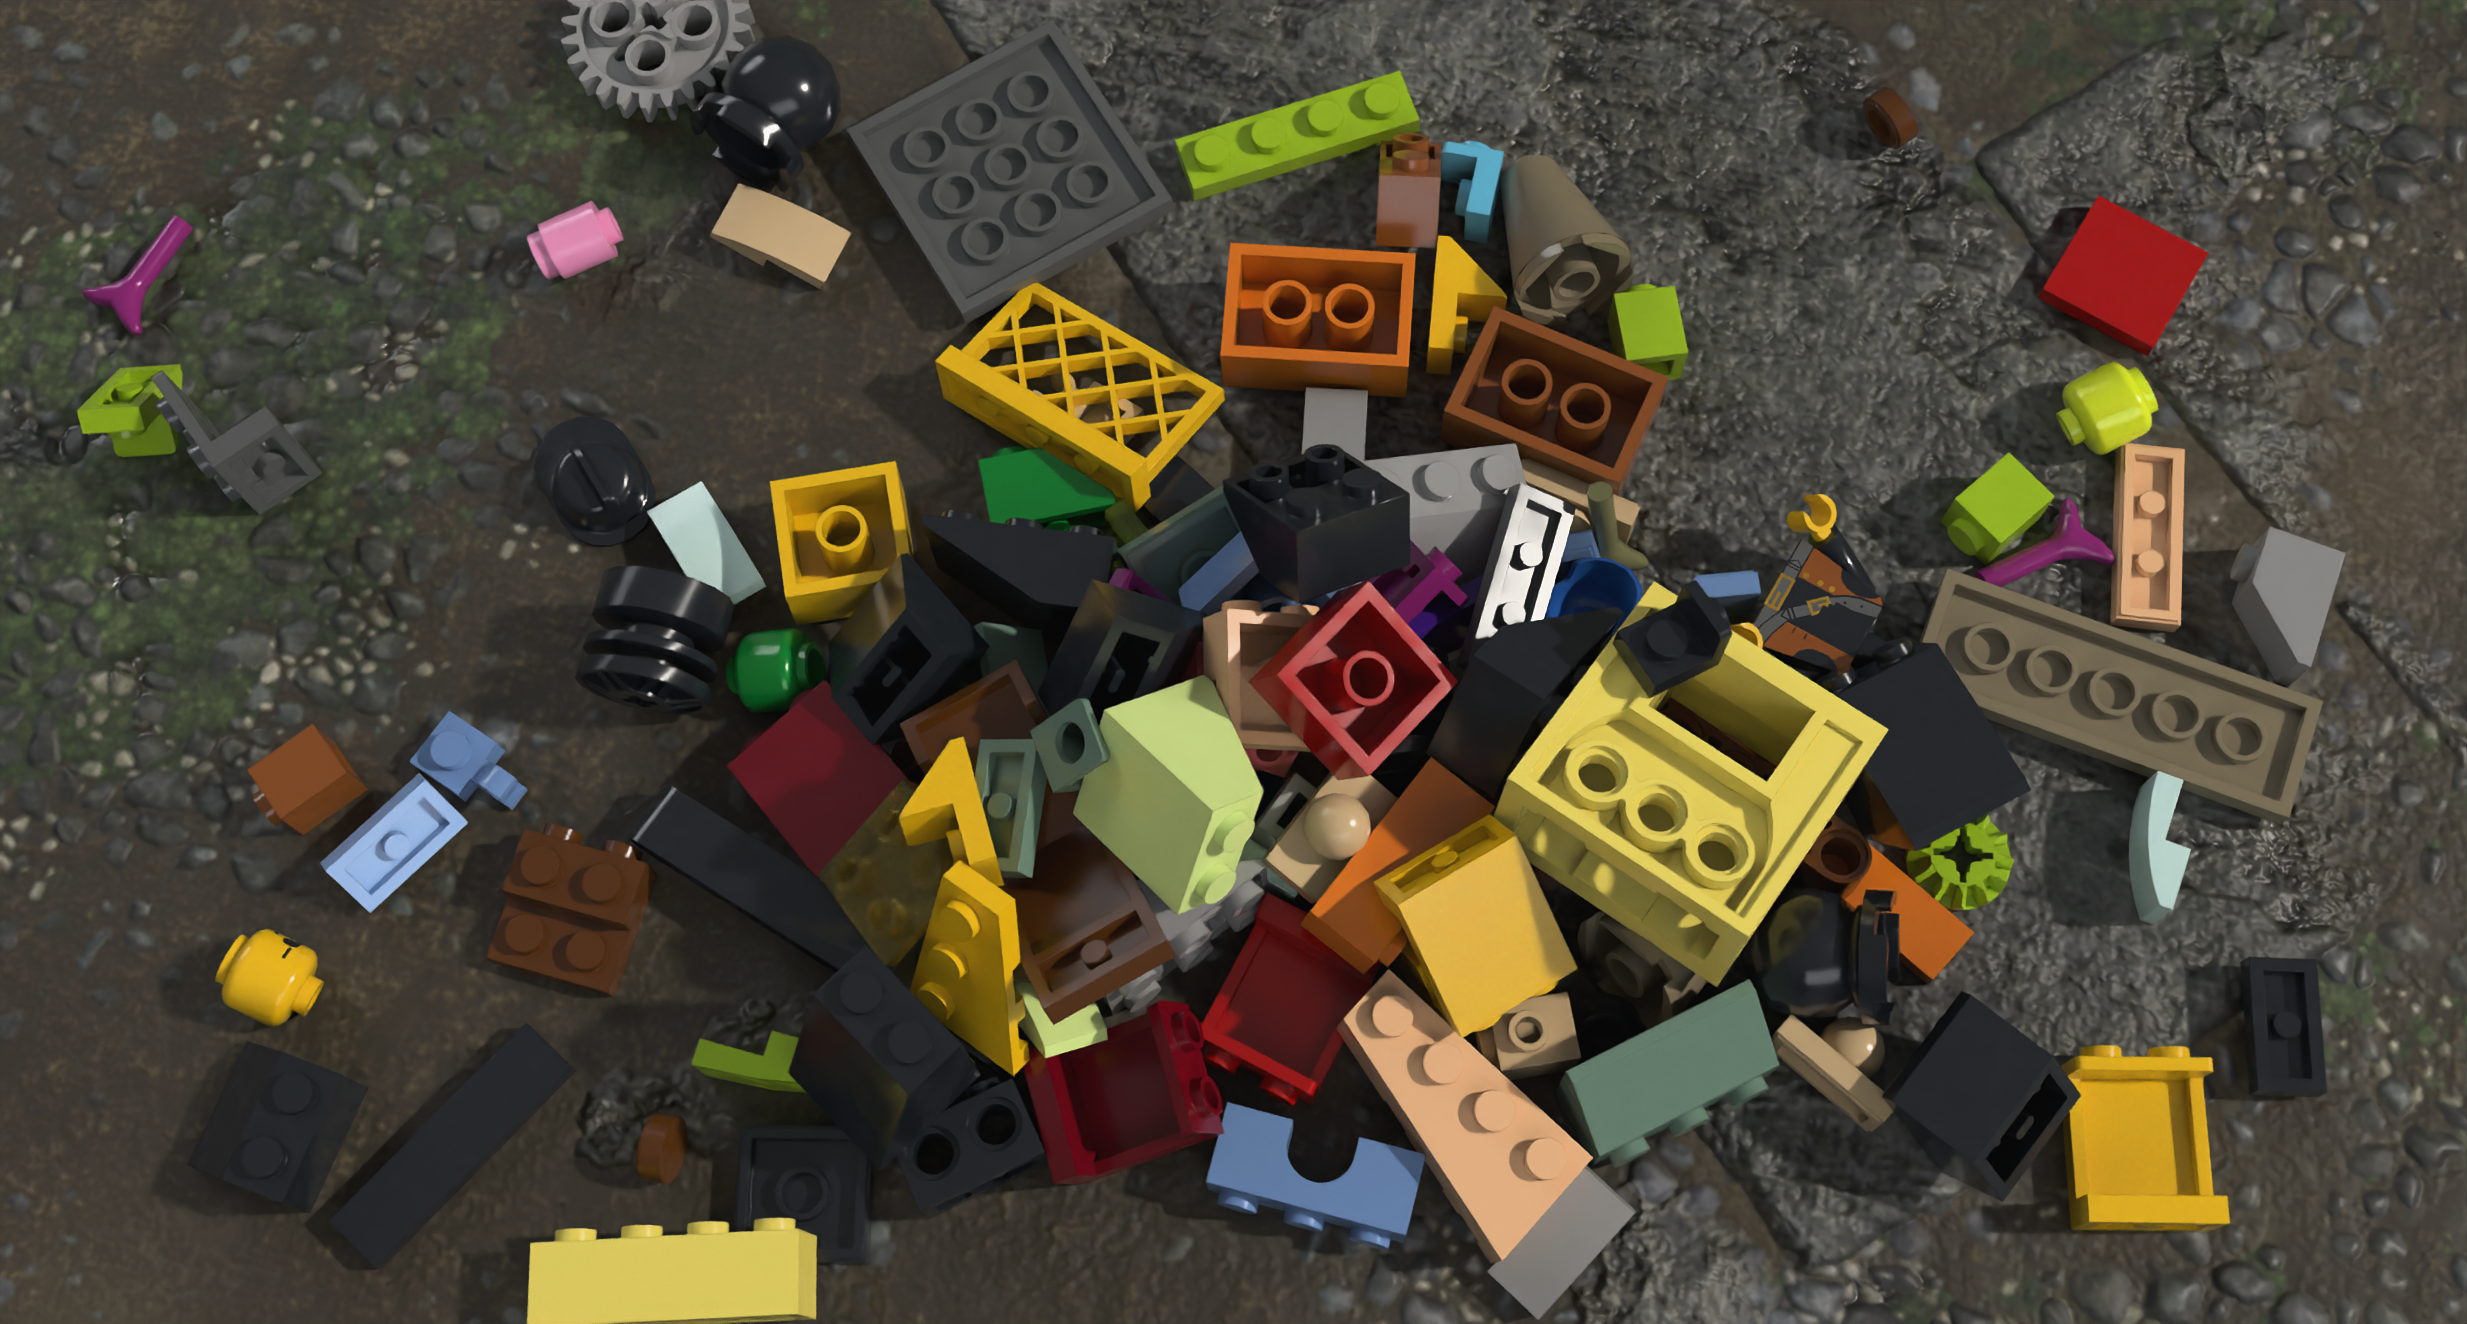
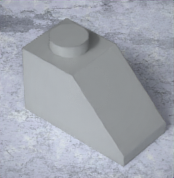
M2270 526L2253 545L2243 544L2236 556L2230 574V579L2238 581L2232 606L2275 681L2289 687L2312 666L2346 553Z

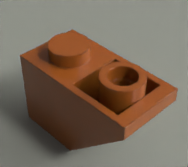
M1416 133L1394 135L1393 141L1381 140L1375 246L1436 248L1441 183L1440 143L1429 142L1427 136Z

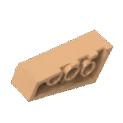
M1390 969L1387 970L1336 1027L1382 1099L1388 1103L1405 1129V1134L1416 1151L1426 1154L1425 1161L1443 1187L1444 1194L1456 1212L1460 1213L1478 1240L1477 1244L1490 1264L1503 1261L1592 1160L1593 1157L1468 1041L1461 1038L1442 1017Z

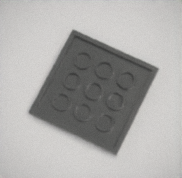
M1053 19L846 129L851 144L964 324L1011 300L1021 289L1036 282L1042 283L1173 211L1171 196Z

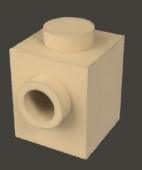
M1568 992L1528 998L1503 1013L1500 1019L1491 1027L1475 1032L1478 1052L1509 1080L1568 1071L1576 1067L1581 1059Z

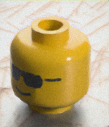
M270 929L260 930L250 938L243 934L240 935L224 957L215 978L216 982L223 985L222 999L228 1007L272 1027L279 1026L287 1021L293 1012L306 1016L324 984V981L314 977L317 969L316 953L311 948Z

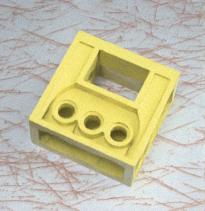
M1654 581L1617 631L1675 604L1678 596ZM1732 631L1731 639L1717 666L1649 699L1613 646L1615 633L1507 778L1494 818L1517 835L1531 864L1646 940L1648 939L1663 952L1717 987L1823 831L1889 729ZM1670 697L1710 724L1776 765L1777 768L1766 782L1659 713Z

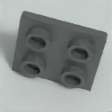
M163 370L151 377L164 396L155 402L157 408L178 434L183 433L191 444L186 450L193 461L209 480L214 478L231 502L235 503L243 498L261 515L323 474L307 451L266 406L254 414L237 419L228 427L225 433L220 435L208 417Z

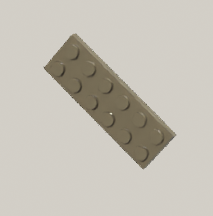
M1946 569L1941 577L1920 642L1937 643L1988 720L2149 778L2157 771L2184 780L2181 789L2280 825L2289 819L2323 704L2322 700L1963 573Z

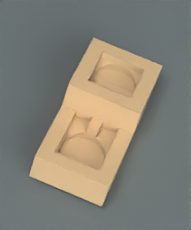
M738 183L710 237L761 266H764L766 260H769L821 289L851 232L789 201Z

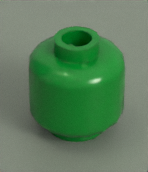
M788 628L752 632L739 641L734 657L728 660L726 678L732 693L738 694L741 702L751 712L759 714L788 712V708L795 697L809 688H815L823 680H826L827 665L821 647L817 643L812 642L801 630Z

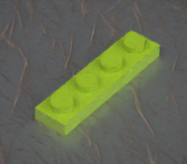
M1396 71L1175 139V146L1194 201L1375 146L1381 144V140L1391 141L1393 136L1397 134L1419 132L1420 119L1400 71Z

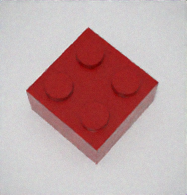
M1369 581L1338 590L1249 681L1252 687L1337 780L1370 776L1459 682Z

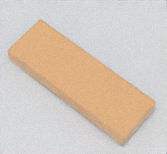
M2126 443L2115 451L2112 544L2115 563L2112 565L2110 625L2166 632H2175L2181 626L2185 449Z

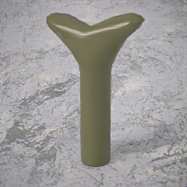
M1606 482L1591 484L1587 489V500L1591 529L1600 557L1610 558L1631 570H1642L1648 565V559L1618 538L1613 489Z

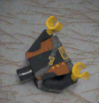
M1805 494L1803 499L1811 509V519L1804 511H1790L1786 522L1788 527L1794 532L1810 533L1808 542L1800 539L1753 624L1740 623L1730 625V628L1738 635L1816 683L1817 679L1836 669L1850 665L1859 669L1875 661L1872 652L1888 643V641L1869 632L1884 602L1876 594L1875 585L1838 527L1834 524L1837 511L1833 500L1823 494Z

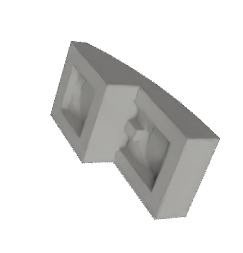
M1586 1165L1503 1261L1494 1263L1487 1272L1539 1320L1636 1211Z

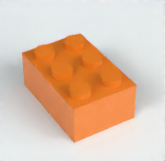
M1230 243L1220 352L1222 386L1305 392L1306 387L1368 390V395L1406 398L1416 253Z

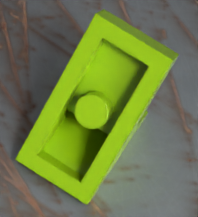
M180 364L119 368L77 410L82 433H107L108 437L112 439L115 453L120 457L174 453L178 447L179 434L171 427L155 404L156 401L164 396L151 377L163 370L182 390L183 375Z

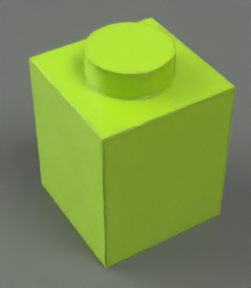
M1638 284L1626 288L1621 293L1613 294L1607 319L1613 354L1669 377L1668 380L1680 379L1688 356V348L1675 286L1656 288L1652 284Z
M2008 452L1954 499L1941 523L1947 527L1948 535L1957 548L1968 555H1975L1986 566L2040 519L2055 496Z

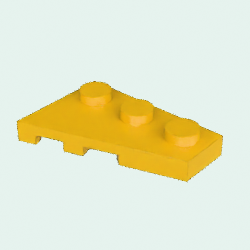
M959 860L942 876L910 991L944 1026L1014 1076L1029 1061L1028 1042L1020 1039L1018 1035V1023L1025 1016L1024 997L1015 993L1013 970L1021 963L1016 902L1010 895Z

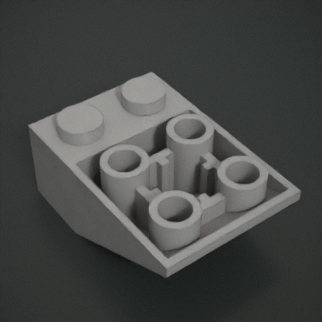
M1261 858L1238 862L1235 870V884L1220 901L1214 904H1202L1179 915L1163 902L1142 880H1137L1176 957L1101 998V1001L1113 1016L1125 1007L1132 1013L1150 1002L1161 990L1157 982L1177 967L1182 972H1186L1202 962L1214 949L1210 942L1230 926L1235 932H1239L1255 921V914L1268 892L1267 866Z

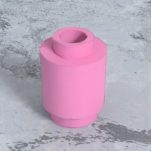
M589 201L539 223V231L527 235L533 256L548 280L559 275L567 279L617 257L618 251L615 244L624 240L611 210L608 207L598 210L593 201Z

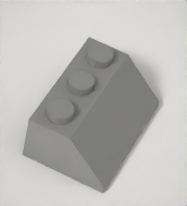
M1516 443L1361 461L1410 493V540L1425 554L1436 546L1462 572L1454 581L1458 587L1484 574L1509 487L1519 483L1526 484ZM1441 590L1435 597H1441L1446 594Z

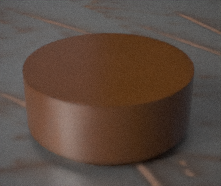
M1882 87L1863 101L1862 110L1865 120L1871 131L1885 146L1899 149L1917 136L1918 127L1911 110L1904 100L1892 89Z
M656 1113L645 1123L639 1136L636 1150V1168L643 1180L670 1184L677 1177L683 1164L687 1147V1125L682 1117Z

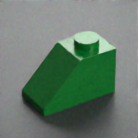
M1020 446L1007 447L996 451L990 458L978 460L990 522L1005 524V521L1010 518H1024L1038 522L1044 529L1068 531L1070 527L1080 525L1100 530L1120 526L1113 491L1040 447L1029 450Z

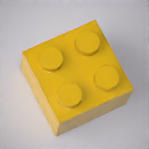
M896 461L770 481L784 593L797 626L850 617L900 554L908 553L914 559L905 494Z

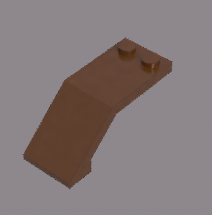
M1014 660L900 723V726L916 762L925 776L949 741L964 737L975 777L980 740L1033 739L1030 731L1049 717L1018 661ZM1047 778L1032 878H1002L1004 885L999 888L1015 899L1020 961L1042 1009L1052 1024L1055 1025L1176 957V954L1134 873L1073 814L1079 791L1053 793Z

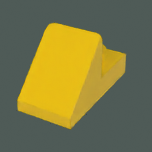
M1438 235L1426 365V373L1450 375L1453 353L1465 354L1468 321L1487 322L1494 306L1505 310L1507 296L1503 290L1450 236Z
M964 737L952 739L903 808L899 817L900 825L907 845L916 846L947 837L954 864L961 860L997 887L1003 886V879Z

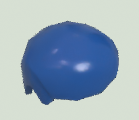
M1581 558L1575 560L1568 574L1559 583L1554 584L1544 619L1617 607L1624 614L1612 635L1614 636L1641 600L1642 585L1630 568L1610 558Z

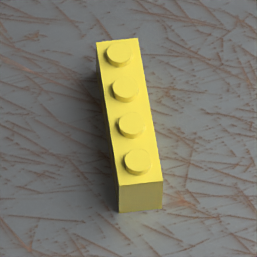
M795 1219L754 1220V1231L729 1232V1223L692 1222L687 1224V1235L662 1236V1226L630 1225L621 1227V1238L597 1239V1230L560 1229L555 1231V1242L530 1243L527 1324H735L816 1320L817 1236L801 1229H795Z

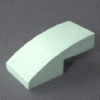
M702 481L647 511L655 528L685 576L692 577L717 588L729 596L733 604L766 587L744 547Z
M2157 771L2138 789L2129 839V867L2134 901L2140 920L2152 925L2173 910L2191 852L2189 848L2165 840L2184 780Z

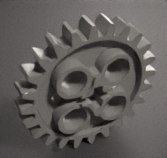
M567 0L574 15L562 17L561 20L568 35L561 39V43L569 57L567 62L575 78L579 79L585 93L588 96L596 94L602 108L605 110L617 102L623 118L627 119L639 106L647 122L654 120L658 108H666L672 121L677 120L679 105L687 103L694 112L700 104L698 97L707 93H718L716 85L723 80L731 61L739 52L755 41L750 27L755 23V19L748 0ZM618 27H624L617 32H612V30ZM700 30H707L705 33L701 35L692 36L694 33ZM661 64L654 70L646 71L647 68L653 65Z

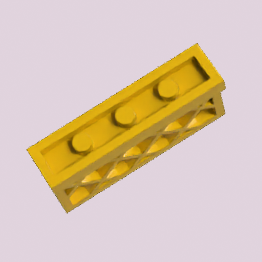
M1037 282L1021 289L962 350L950 345L935 360L944 399L1027 449L1042 448L1113 491L1115 501L1134 513L1151 497L1149 483L1225 401L1224 389ZM1036 304L1054 314L1055 324L1020 329L1019 319ZM1090 335L1102 342L1103 351L1067 356L1065 339ZM1058 340L1059 358L1024 362L1022 345ZM1015 346L1017 364L990 367L980 361L989 350ZM1139 363L1150 369L1151 379L1115 384L1113 366ZM1106 368L1107 386L1072 391L1069 373ZM1063 373L1065 392L1037 395L1027 388L1026 379ZM1188 391L1200 398L1191 409L1164 413L1161 394ZM1147 396L1155 397L1157 414L1120 419L1118 400ZM1111 401L1114 420L1087 424L1076 418L1074 406ZM1160 430L1162 441L1146 458L1124 446V435ZM1116 436L1117 441L1114 440V439H1112V438H1110V437Z

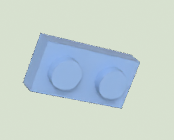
M418 773L320 864L334 880L371 913L468 822Z

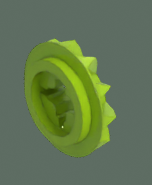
M1985 814L1916 851L1906 849L1905 858L1909 876L1945 908L1972 910L1982 907L1994 900L2008 885L2007 881L2010 870L2015 860L2010 856L2007 845L2008 834L2000 832L1990 821L1989 814ZM1960 834L1961 841L1965 842L1967 853L1976 854L1977 858H1985L1981 859V861L1971 862L1966 868L1961 882L1960 872L1956 871L1955 861L1945 859L1944 855H1939L1941 852L1950 851L1955 846Z

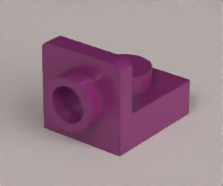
M1411 540L1410 565L1363 581H1369L1407 624L1417 617L1441 590L1460 608L1470 600L1454 582L1462 574L1458 567L1436 546L1425 554Z

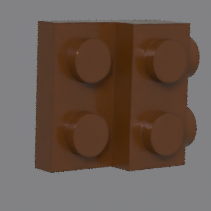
M546 823L542 834L524 829L502 887V891L509 897L486 958L497 965L615 998L658 874L647 863L641 861L644 852L631 845L614 840H606L602 851L581 845L582 834L557 824Z

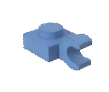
M450 711L409 761L418 770L465 802L479 787L513 810L528 791L526 787L517 782L514 776L496 765L505 753V750L491 738Z

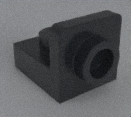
M1694 580L1681 587L1675 604L1617 631L1613 646L1650 699L1717 666L1731 639L1732 631L1724 607L1717 599L1708 597L1700 584Z

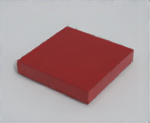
M2098 195L2037 298L2148 357L2209 252Z

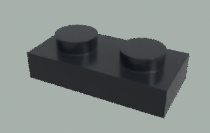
M2248 957L2240 962L2249 1095L2320 1097L2326 1094L2327 1083L2317 959Z

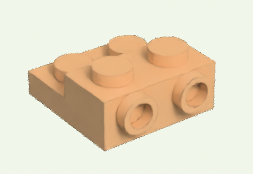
M1233 600L1222 603V611L1203 618L1204 675L1216 685L1217 692L1243 748L1312 752L1252 687L1249 681L1320 609L1319 607L1313 605H1291L1282 607L1280 613L1262 611L1261 602Z

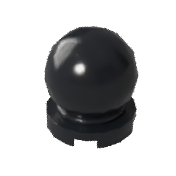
M789 35L758 38L739 52L731 61L722 80V93H707L691 114L689 120L695 135H701L704 130L707 132L709 137L718 145V148L712 155L736 175L761 188L765 186L769 179L776 181L780 191L786 192L804 169L801 152L810 151L832 130L841 110V88L832 64L813 44Z
M1804 887L1781 891L1740 952L1746 979H1750L1757 995L1768 1006L1786 1015L1792 1014L1802 1020L1832 1017L1853 1004L1855 1007L1860 1008L1862 1024L1893 1025L1896 1004L1887 1002L1888 979H1899L1900 916L1899 913L1886 912H1892L1897 900V891L1866 890L1863 905H1858L1856 908L1839 894L1820 889Z

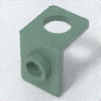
M1086 698L1074 700L1030 731L1053 793L1080 791L1084 776L1109 759L1107 746L1090 702ZM1070 723H1075L1082 730L1084 739L1064 734L1065 728Z

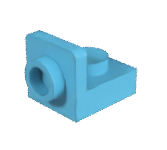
M1465 141L1462 143L1445 142L1441 155V180L1460 184L1455 215L1465 216L1464 240L1487 244L1500 188L1504 151L1493 150L1487 145L1476 141Z

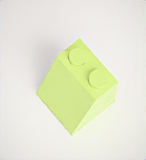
M1202 675L1104 710L1099 728L1109 752V759L1084 776L1073 814L1177 915L1205 903L1214 904L1224 898L1232 889L1236 881L1235 870L1244 845L1254 831L1255 823L1253 820L1264 792L1214 683L1208 677Z

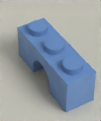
M1227 1102L1222 1120L1224 1134L1218 1136L1206 1180L1208 1191L1219 1193L1218 1205L1248 1214H1256L1258 1204L1285 1211L1283 1222L1316 1232H1322L1324 1222L1350 1228L1349 1239L1351 1241L1374 1248L1388 1250L1391 1240L1404 1243L1426 1154L1359 1137L1353 1162L1345 1174L1330 1182H1312L1300 1176L1288 1159V1149L1293 1133V1119Z

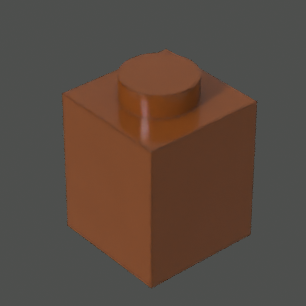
M311 724L247 769L260 789L252 795V798L266 818L275 826L284 821L302 835L308 833L368 790L336 743L314 724Z

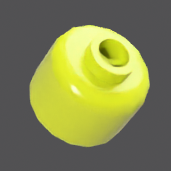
M2109 362L2069 382L2064 387L2062 397L2065 409L2057 412L2056 417L2062 431L2072 446L2084 442L2092 452L2103 455L2146 434L2152 426L2151 414L2159 409L2149 383L2137 367L2127 370V368L2117 362Z

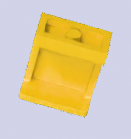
M1490 814L1373 882L1383 904L1398 917L1437 997L1433 1005L1438 1015L1461 1038L1472 1032L1482 1031L1491 1027L1500 1019L1503 1013L1530 997H1537L1548 993L1558 984L1560 979L1578 969L1517 835Z
M2095 1045L2080 1048L2079 1056L2061 1065L2063 1071L2081 1094L2078 1101L2063 1120L2071 1230L2209 1232L2230 1224L2228 1196H2217L2213 1193L2203 1088L2204 1077L2213 1073L2212 1058L2190 1057L2189 1048L2183 1046L2154 1047L2147 1049V1057L2122 1056L2121 1047Z

